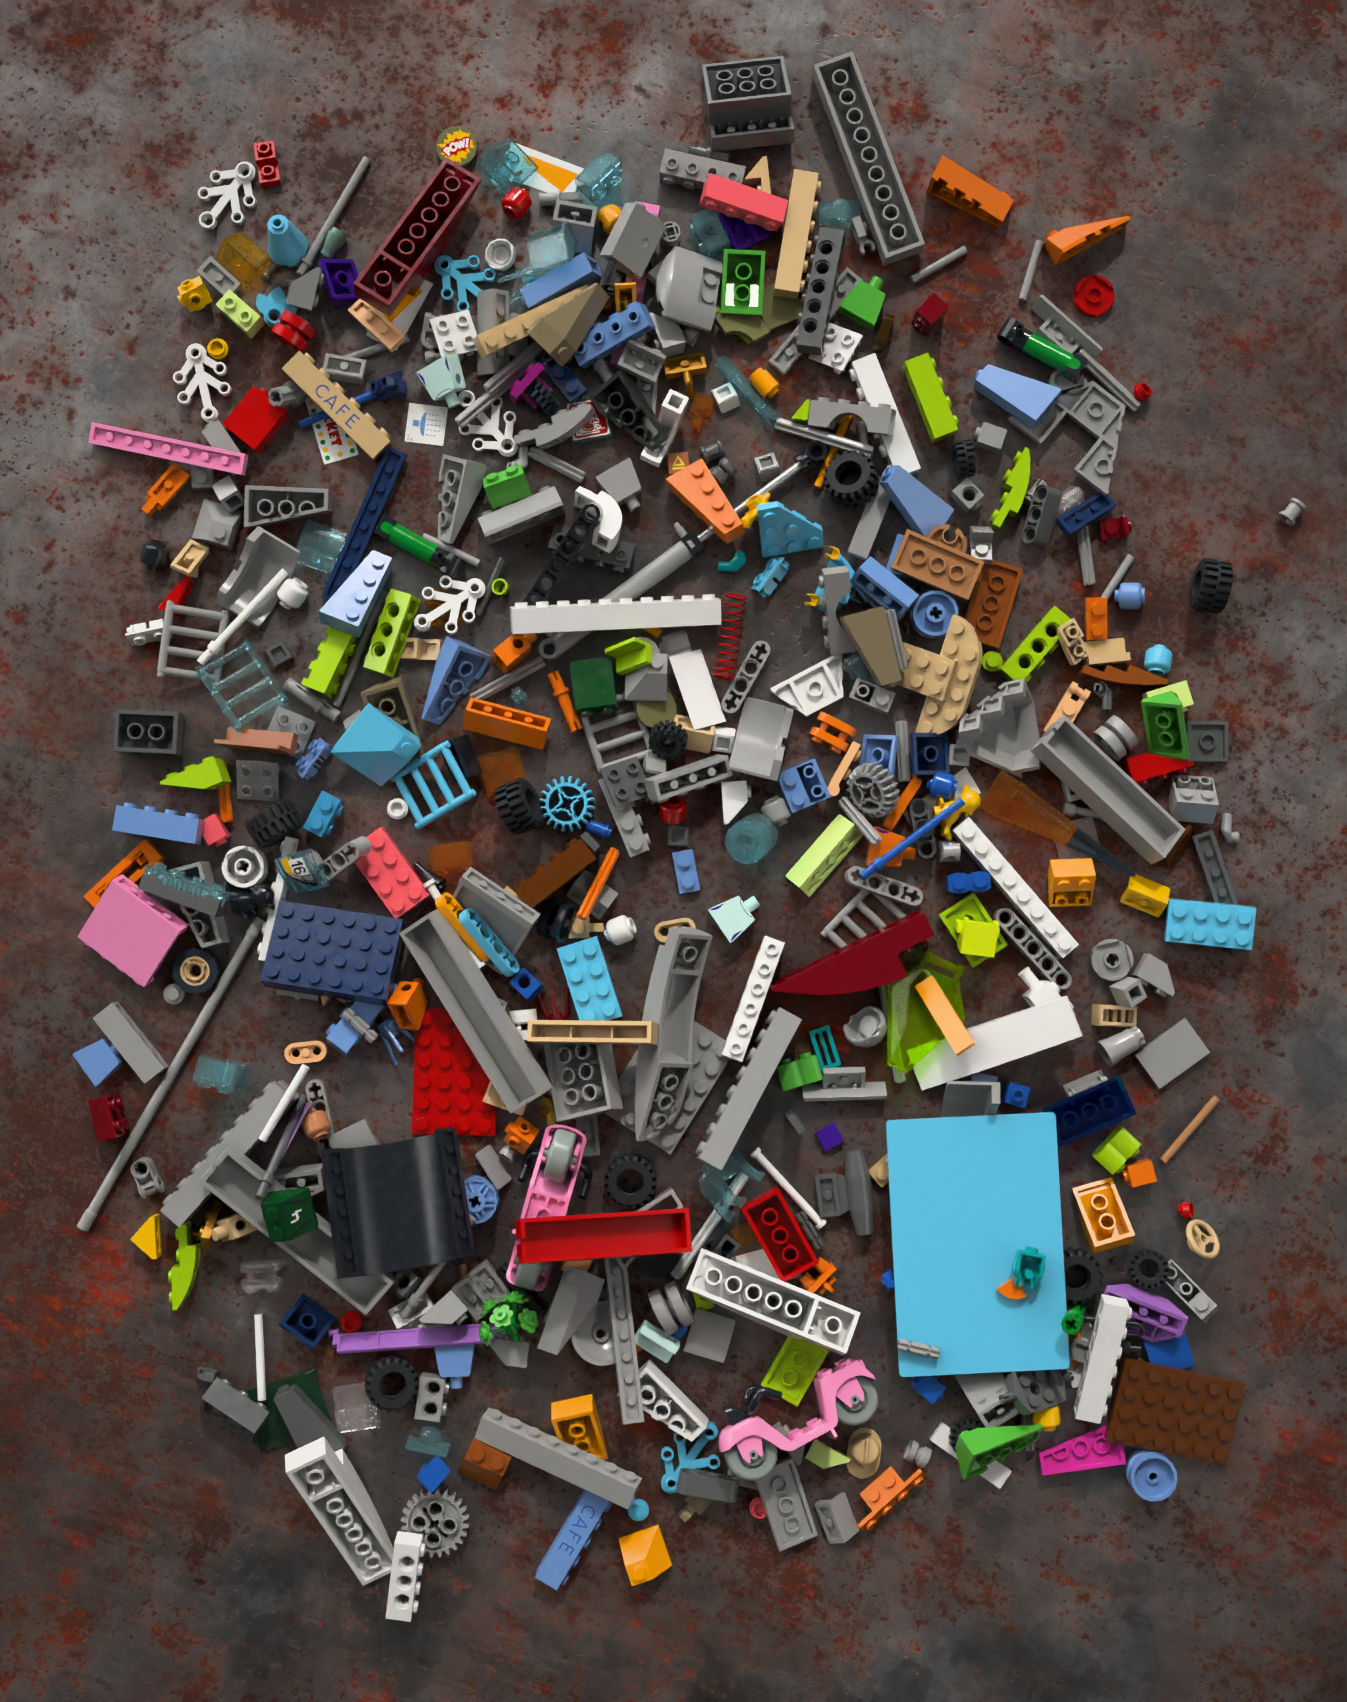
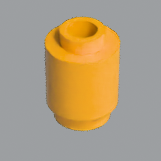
M760 367L749 377L751 385L764 399L767 397L771 399L778 393L779 389L777 387L779 383L766 369L763 370Z

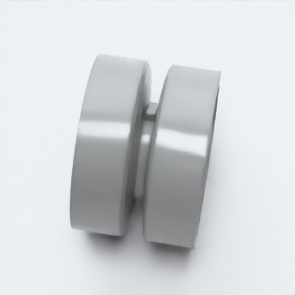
M1115 715L1104 723L1105 727L1100 726L1093 732V737L1098 745L1115 761H1119L1127 754L1126 750L1131 751L1139 743L1133 731Z

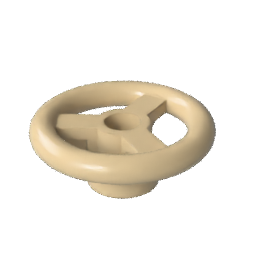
M1191 1220L1186 1227L1189 1248L1205 1259L1215 1258L1220 1250L1219 1239L1215 1231L1202 1220ZM1198 1226L1204 1228L1210 1236L1202 1233ZM1208 1243L1213 1244V1251L1210 1253L1205 1252V1247Z

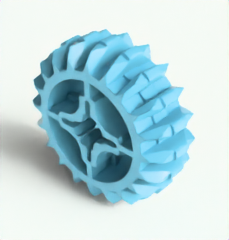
M561 776L560 784H558L556 779H553L552 781L555 786L552 788L547 784L546 787L550 791L548 793L546 791L541 792L542 795L546 796V799H540L541 803H545V806H541V809L547 812L543 815L544 819L550 817L546 824L551 825L554 821L553 829L557 830L559 825H562V832H565L566 826H569L570 832H573V825L576 824V827L580 830L581 825L579 822L582 821L587 825L588 821L584 817L592 818L593 816L588 812V809L595 810V806L589 805V802H594L595 798L587 797L592 793V790L584 791L587 787L586 783L581 787L578 786L581 781L579 778L576 779L575 784L572 783V776H569L568 782H565V778ZM571 787L578 790L580 794L568 797L562 788ZM557 791L560 801L554 808L550 809L551 797ZM562 795L568 801H573L570 804L572 814L569 810H566V807L564 809L562 808V805L564 804ZM584 799L583 811L577 817L574 807L579 801ZM564 811L569 814L572 821H561L553 815Z

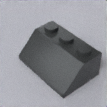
M216 1378L201 1398L199 1411L252 1445L268 1419L269 1411H267V1407L260 1402L255 1403L246 1392L242 1390L237 1391L232 1388L233 1385L228 1380Z

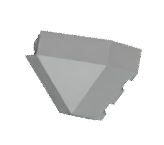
M1024 678L1004 682L998 687L999 691L992 697L988 695L976 705L977 709L970 715L966 713L960 718L959 735L968 755L1022 779L1023 772L1037 770L1041 767V761L1030 752L1040 739L1034 701Z

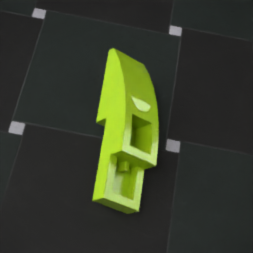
M1027 447L1022 452L1018 451L1012 461L1015 463L1012 471L1008 469L1002 479L1005 481L1002 488L1007 491L1004 492L999 501L1002 503V506L999 510L995 509L989 519L992 521L990 527L995 531L1001 527L1007 514L1015 517L1023 503L1030 477V452Z
M187 1222L181 1227L176 1228L175 1232L176 1240L179 1241V1249L176 1251V1260L179 1264L174 1265L168 1274V1281L172 1283V1291L169 1293V1303L172 1304V1310L179 1309L187 1299L199 1268L201 1242L192 1243V1222Z

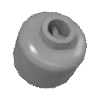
M777 795L763 802L764 805L761 807V811L768 825L775 824L776 827L788 823L787 818L792 813L785 798H779Z

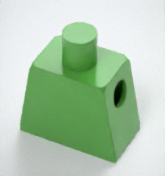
M873 276L869 284L859 281L841 303L838 312L873 331L886 296L885 293L880 291L884 281L877 276Z

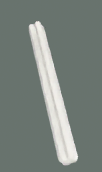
M741 1171L738 1173L692 1241V1252L684 1253L672 1270L671 1275L675 1279L680 1280L692 1263L694 1256L747 1182L749 1177Z

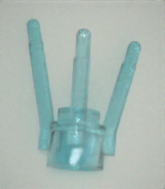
M533 264L496 272V277L505 276L497 280L498 283L520 277L521 282L528 285L539 278ZM488 274L486 277L492 278L493 274ZM517 291L510 297L509 302L518 298L522 294L521 291Z

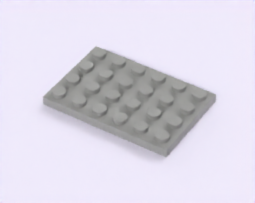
M696 1021L693 1024L691 1062L694 1065L681 1109L670 1126L666 1125L659 1131L660 1134L648 1140L670 1155L730 1060L721 1056L726 1040ZM638 1049L618 1079L623 1109L605 1113L635 1133V1087Z

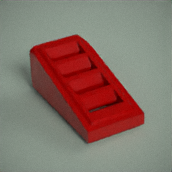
M185 575L158 608L165 612L168 600L174 602V605L184 606L195 580ZM173 613V616L178 617L179 614Z

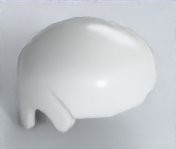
M496 239L487 246L485 260L492 269L505 271L515 263V248L506 239Z

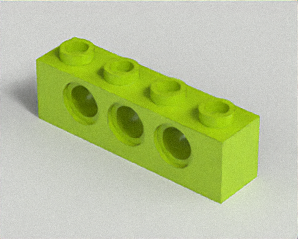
M390 589L389 594L385 598L382 614L378 618L376 631L371 638L369 651L364 658V668L394 678L421 601L420 599L411 594Z
M1053 606L1005 661L998 672L1008 681L1024 678L1027 683L1032 677L1029 673L1034 668L1038 670L1046 661L1043 657L1047 652L1051 654L1058 647L1057 641L1059 638L1056 629L1068 622L1070 618L1056 606ZM1047 627L1054 629V637H1049L1046 634ZM1033 643L1041 645V653H1036L1033 650ZM1019 659L1027 660V669L1020 667Z

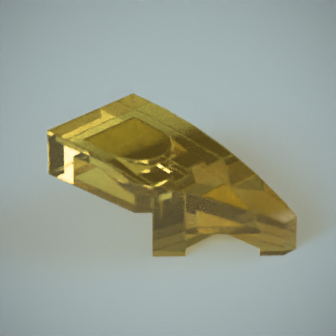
M542 1094L540 1119H547L548 1127L555 1125V1110L550 1096Z

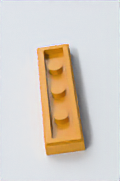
M931 975L915 986L916 990L956 1055L959 1056L974 1046V1040L935 977Z

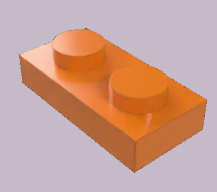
M1107 597L1085 598V640L1107 639Z

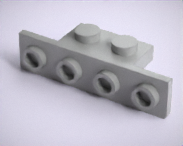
M1041 295L1030 308L1045 321L1035 332L1040 337L1071 354L1075 350L1080 351L1084 349L1096 359L1103 351V348L1044 295Z
M865 1067L823 1068V1083L802 1085L803 1101L886 1099L885 1082H865Z

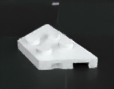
M835 654L770 688V691L807 717L843 698L842 654Z

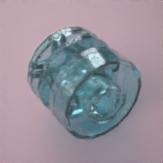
M759 813L748 814L729 828L725 839L727 851L733 859L740 863H755L774 849L777 843L778 832L775 824L765 815Z

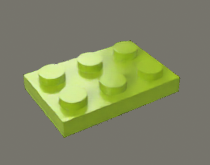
M974 892L938 915L956 944L959 933L955 929L956 919L963 920V917H968L972 921L993 923ZM999 933V938L997 937L995 953L1008 946L1001 933ZM963 954L972 968L989 958Z
M787 1336L763 1378L761 1386L782 1392L781 1398L798 1407L827 1356L828 1349L803 1339L796 1340Z

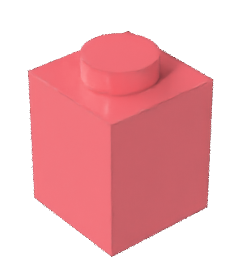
M213 814L204 819L202 835L208 846H216L217 848L227 843L226 839L231 837L225 824L221 821L220 815Z

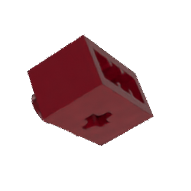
M933 292L916 310L911 322L913 328L919 334L923 333L927 337L943 320L949 306Z

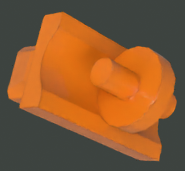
M819 1257V1263L814 1267L820 1273L814 1278L806 1271L799 1280L808 1292L814 1293L823 1284L818 1290L821 1295L827 1290L833 1293L835 1289L832 1285L836 1279L831 1275L837 1268L831 1261L828 1263L825 1259Z

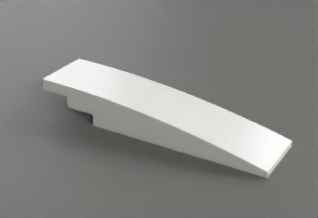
M1066 995L967 1028L975 1045L959 1056L956 1055L946 1037L909 1049L907 1053L921 1090H925L1036 1053L1083 1035Z

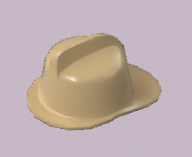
M859 1428L849 1438L847 1456L852 1460L846 1463V1466L854 1477L860 1479L869 1478L878 1470L881 1456V1439L872 1429Z

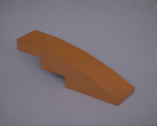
M1084 665L1080 667L1078 673L1079 676L1094 681L1128 687L1164 686L1169 681L1132 665L1126 666L1124 671L1109 665L1104 666L1102 671Z

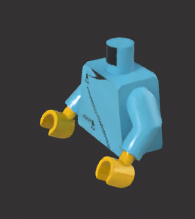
M829 546L832 549V555L825 553L824 556L832 559V561L829 560L826 568L847 566L851 580L855 571L840 554L838 548ZM851 582V592L841 598L836 611L845 608L849 599L859 604L861 603L863 598ZM818 585L815 594L806 595L811 598V602H805L804 604L805 606H813L825 612V608H821L820 596H824L823 588L820 589Z

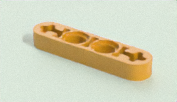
M444 893L436 898L435 904L440 913L481 961H489L490 958L457 918L464 911L457 900L449 893Z

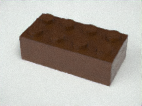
M576 838L565 845L567 849L564 852H556L549 858L550 863L546 866L543 864L539 865L532 871L534 874L529 879L524 877L515 884L517 888L514 891L522 902L535 909L598 860L581 838L579 840Z

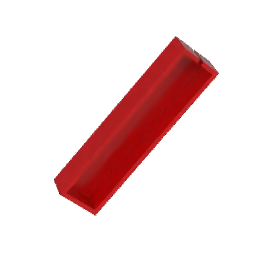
M689 1208L520 1218L515 1221L516 1241L521 1240V1244L517 1245L518 1265L692 1252Z

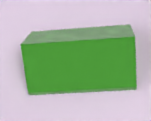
M1172 691L1143 699L1141 706L1149 754L1188 760L1190 755L1182 702Z

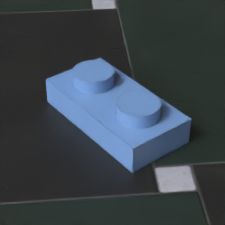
M693 849L672 853L679 893L700 890Z

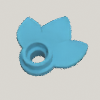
M281 287L273 289L268 297L258 294L256 298L257 309L263 314L265 323L272 328L275 323L282 324L279 321V317L284 309L296 314L298 307L285 304L286 297ZM275 314L278 319L273 321L270 319V315Z

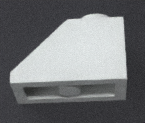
M746 781L721 782L723 825H728L748 802V798H751V785H747Z

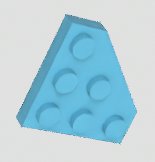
M778 501L757 505L763 558L824 547L821 525L811 523L806 520L805 516L794 510L786 509Z

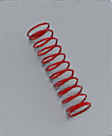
M726 593L725 597L738 599L743 601L744 603L723 604L737 607L743 611L722 612L738 616L742 619H721V621L731 622L741 627H720V629L733 631L735 633H738L739 635H718L719 637L728 638L738 643L717 644L733 648L737 651H716V653L729 655L736 659H714L715 661L724 662L733 665L734 667H713L714 669L723 670L733 675L721 673H713L712 675L718 678L734 679L735 674L732 671H729V669L736 668L735 664L731 663V661H736L737 657L732 654L737 653L739 650L733 646L740 644V642L735 638L741 636L740 632L736 630L741 629L742 625L737 622L742 621L744 618L738 614L745 612V610L740 606L746 604L745 599H747V597L741 594Z

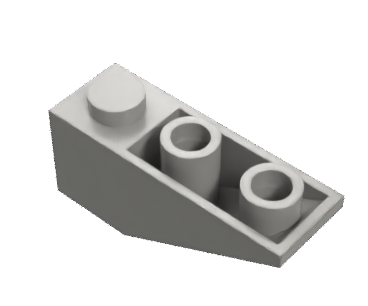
M1172 1259L1169 1260V1274L1165 1281L1166 1285L1205 1324L1219 1311L1218 1306Z

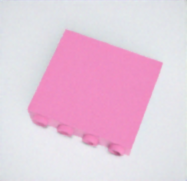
M122 874L111 881L77 937L85 945L97 951L102 958L114 964L119 971L130 976L135 983L145 987L154 981L153 975L178 936L186 931L189 924L148 893L138 889L139 886Z

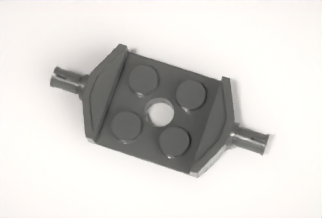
M1057 1369L1013 1371L1006 1377L1005 1384L1008 1392L999 1395V1400L1003 1399L1000 1403L1013 1402L1017 1412L1024 1416L1058 1405L1066 1401L1065 1383L1073 1381L1074 1375L1069 1377L1073 1374L1072 1372L1061 1374ZM1030 1385L1035 1389V1394L1030 1391Z

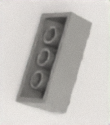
M545 486L538 490L539 493L519 499L520 501L513 504L511 502L500 506L501 509L496 511L488 510L483 512L478 520L488 544H493L565 514L563 503L555 486L551 488L550 486Z

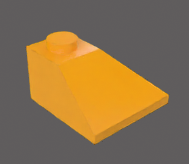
M659 1524L619 1538L625 1568L632 1586L652 1580L672 1566Z

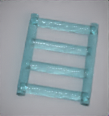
M245 638L240 646L206 666L195 668L199 678L237 732L243 729V725L281 702L283 704L289 702L286 693L248 638ZM244 652H248L253 662L216 684L212 682L208 676L210 672ZM254 670H260L265 679L225 701L219 691ZM269 685L277 696L240 718L236 717L231 708Z

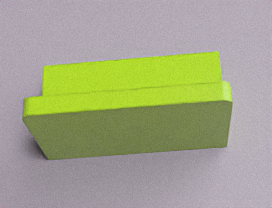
M636 637L605 649V654L616 658V674L621 676L652 664V644Z

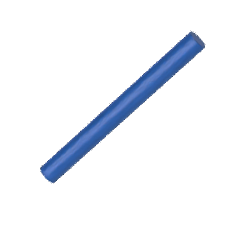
M368 391L353 399L358 404H362L378 397V395H371V392ZM324 411L299 420L301 428H305L329 416Z

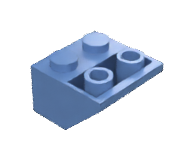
M815 758L779 773L777 783L792 814L831 797Z

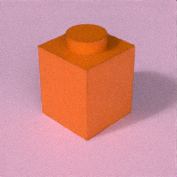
M1147 1158L1126 1163L1124 1170L1121 1171L1124 1182L1128 1183L1132 1188L1157 1182L1153 1163Z

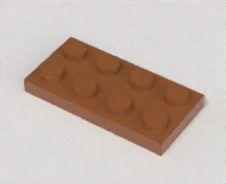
M992 560L991 564H983L964 619L974 627V631L982 645L999 649L1023 569Z

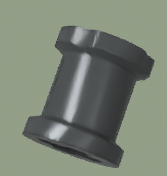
M719 439L716 440V443L707 447H700L706 464L720 456L722 458L726 457Z

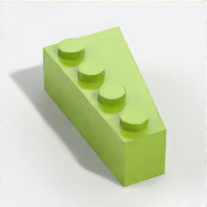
M328 626L325 632V636L328 638L320 643L317 649L318 659L311 661L308 668L310 670L308 679L303 678L301 684L310 690L332 698V695H336L338 692L340 676L344 675L347 670L348 664H346V661L355 651L356 645L354 642L356 637Z

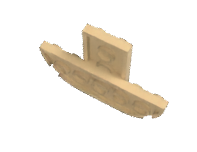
M952 615L940 655L902 642L908 668L900 671L902 680L896 682V685L926 695L915 733H937V735L953 729L960 722V718L964 716L982 663V645L974 631V627L958 615Z

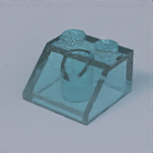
M511 138L487 146L475 165L503 195L507 194L513 187L519 188L538 169V166Z

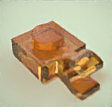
M695 392L690 409V415L695 416L692 430L700 432L703 418L710 419L715 397Z

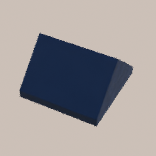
M910 733L912 775L918 777L933 776L939 772L950 774L948 733L939 735L937 733Z
M302 1294L279 1323V1326L313 1350L336 1318L305 1294Z

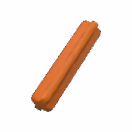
M224 761V763H225V766H226V768H227V771H228V765H227V762H226V761ZM226 784L218 788L220 817L224 823L233 821L230 784Z

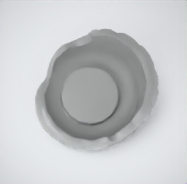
M874 1006L864 1007L856 1014L851 1015L849 1023L843 1026L846 1039L858 1047L877 1045L882 1041L887 1031L885 1015L882 1010Z

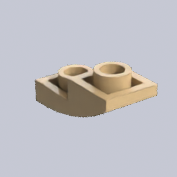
M1074 618L1056 629L1061 647L1070 665H1076L1090 655L1082 640L1084 634Z

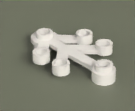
M240 162L233 170L212 171L210 179L215 185L222 184L226 179L234 180L230 185L212 188L201 187L198 190V196L205 202L209 201L211 197L222 195L210 212L205 211L199 216V223L205 230H213L217 226V218L229 201H231V219L236 225L244 223L245 217L241 212L238 189L242 184L245 193L243 198L245 206L249 209L256 207L257 200L253 196L251 185L256 171L251 163ZM245 170L249 171L248 175H242ZM220 175V178L214 180V176ZM205 191H207V192H208V195L205 196V197H202V196H201L202 193L205 192ZM253 199V203L247 204V200ZM240 215L241 219L236 221L235 217ZM212 220L211 225H206V222Z
M191 344L186 349L187 361L180 371L174 373L173 380L178 385H184L187 382V375L194 366L196 374L185 391H181L177 398L183 405L190 404L191 397L199 386L204 407L201 411V417L207 423L216 422L219 419V412L212 406L208 384L216 388L223 396L230 395L232 388L227 382H221L206 373L203 364L214 369V372L219 376H224L227 373V367L223 362H216L208 357L206 349L201 344ZM199 351L198 356L194 357L193 352ZM219 366L224 367L222 372L217 371ZM179 375H183L181 381H177ZM223 386H228L226 392H222ZM183 395L188 396L186 401L181 400ZM211 410L212 415L207 417L206 412Z
M469 390L462 391L458 396L460 405L463 408H468L476 401L474 394ZM467 397L471 398V402L468 404L464 403V399ZM499 397L500 404L498 406L493 405V403L491 404V420L482 411L476 417L484 426L467 424L466 426L469 427V431L464 433L462 432V427L459 426V432L462 436H469L470 434L493 435L497 441H483L481 438L474 439L472 442L474 450L477 452H481L484 449L498 450L502 456L511 457L518 450V446L513 438V426L516 422V415L512 411H507L504 414L506 426L505 434L503 435L499 431L500 408L503 406L502 398ZM508 415H513L514 419L512 421H507L506 417ZM477 442L483 443L480 448H476L475 444ZM506 444L512 445L510 450H505L504 446Z
M447 575L442 576L439 580L441 588L462 590L458 595L434 591L431 587H425L422 590V596L425 600L430 601L433 599L445 603L426 615H417L414 619L415 628L420 632H426L430 629L432 621L451 610L449 621L445 624V630L450 635L455 634L458 631L457 621L460 606L466 599H468L467 610L463 612V620L466 623L474 622L477 599L481 598L485 593V585L480 579L472 578L467 582L452 580ZM445 579L450 581L447 586L442 584V581ZM473 585H477L479 589L477 591H472L471 587ZM428 590L432 592L430 597L424 595ZM468 613L473 615V618L470 620L465 618V615ZM420 619L426 620L424 625H420L418 622ZM451 624L455 626L453 631L448 630V626Z

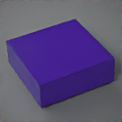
M834 1122L816 1131L825 1151L844 1141Z

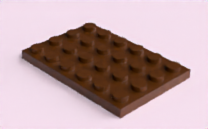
M1123 1357L1104 1439L1107 1442L1226 1466L1245 1383Z

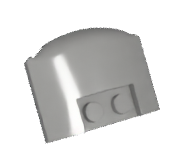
M675 246L663 260L657 276L656 295L657 302H661L664 309L661 312L662 317L710 333L717 311V296L720 277L723 273L722 261Z

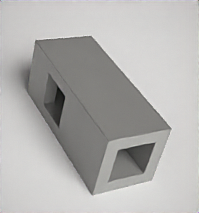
M219 420L209 422L205 429L201 431L211 447L242 453ZM229 472L233 477L237 475L235 473Z

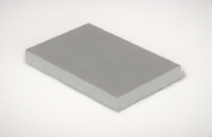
M1183 1018L1133 1055L1156 1087L1160 1089L1209 1054L1210 1051L1187 1019Z

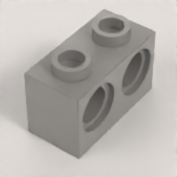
M422 1372L419 1380L414 1419L440 1422L442 1416H446L447 1403H444L445 1395L449 1394L450 1382H447V1377H440V1374ZM435 1382L439 1385L440 1389L433 1391L430 1389L429 1384ZM434 1404L437 1407V1411L430 1412L426 1405Z

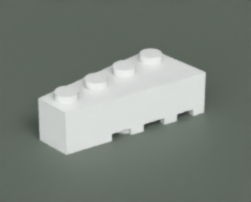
M649 1359L639 1369L643 1410L649 1413L652 1418L662 1421L670 1429L692 1442L707 1428L709 1419Z

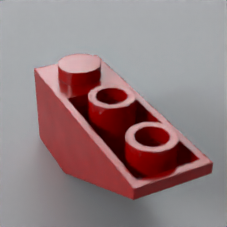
M1149 753L1122 760L1125 773L1138 785L1149 783L1148 779L1155 777L1156 781L1167 778L1169 772L1175 771L1176 775L1187 772V767L1194 765L1193 762Z

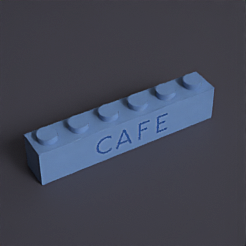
M584 1489L537 1568L535 1578L556 1591L560 1584L564 1586L570 1575L567 1572L571 1566L575 1567L578 1563L580 1550L582 1548L586 1549L591 1540L589 1535L592 1530L596 1531L602 1522L600 1518L604 1511L607 1513L613 1502Z

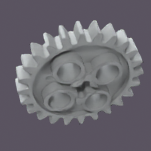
M438 1486L436 1492L432 1493L429 1491L426 1493L421 1489L420 1497L414 1494L412 1497L413 1501H407L409 1508L403 1509L405 1516L401 1517V1522L405 1523L401 1526V1530L409 1533L423 1534L422 1543L426 1544L425 1553L428 1551L430 1558L433 1557L434 1552H437L439 1558H441L443 1551L450 1555V1547L456 1551L458 1548L457 1543L462 1544L464 1541L462 1536H467L468 1531L464 1528H469L470 1525L469 1522L465 1521L469 1519L470 1515L463 1513L466 1511L467 1505L460 1506L463 1499L455 1500L456 1492L450 1496L448 1495L449 1488L443 1493L440 1486ZM438 1503L442 1509L436 1511L432 1508V1504ZM423 1517L426 1523L418 1524L415 1518ZM432 1520H433V1521H436V1520L439 1521L438 1524H437V1523L432 1524L431 1522H432ZM452 1520L454 1521L455 1526L448 1527L445 1524V1521ZM435 1533L439 1539L433 1541L429 1538V1534Z

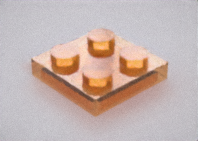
M518 746L477 756L483 772L482 777L488 797L495 796L496 788L520 777L526 779Z

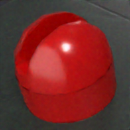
M1191 1201L1178 1205L1177 1211H1180L1178 1215L1181 1218H1194V1207Z

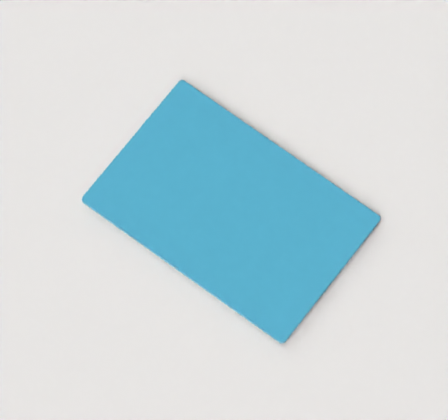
M1053 1112L888 1120L886 1122L897 1345L899 1339L902 1338L909 1342L915 1341L928 1344V1347L932 1345L940 1349L938 1359L929 1358L928 1355L924 1357L911 1354L909 1351L902 1352L898 1350L900 1376L915 1377L1069 1368L1068 1333L1061 1326L1067 1308L1056 1115ZM1026 1246L1038 1248L1039 1253L1046 1255L1044 1275L1038 1281L1036 1290L1022 1287L1027 1296L1021 1299H1010L1002 1295L997 1290V1287L1014 1277L1012 1263L1017 1250L1025 1249Z

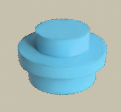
M635 1499L628 1510V1514L633 1520L642 1521L649 1514V1506L644 1500Z

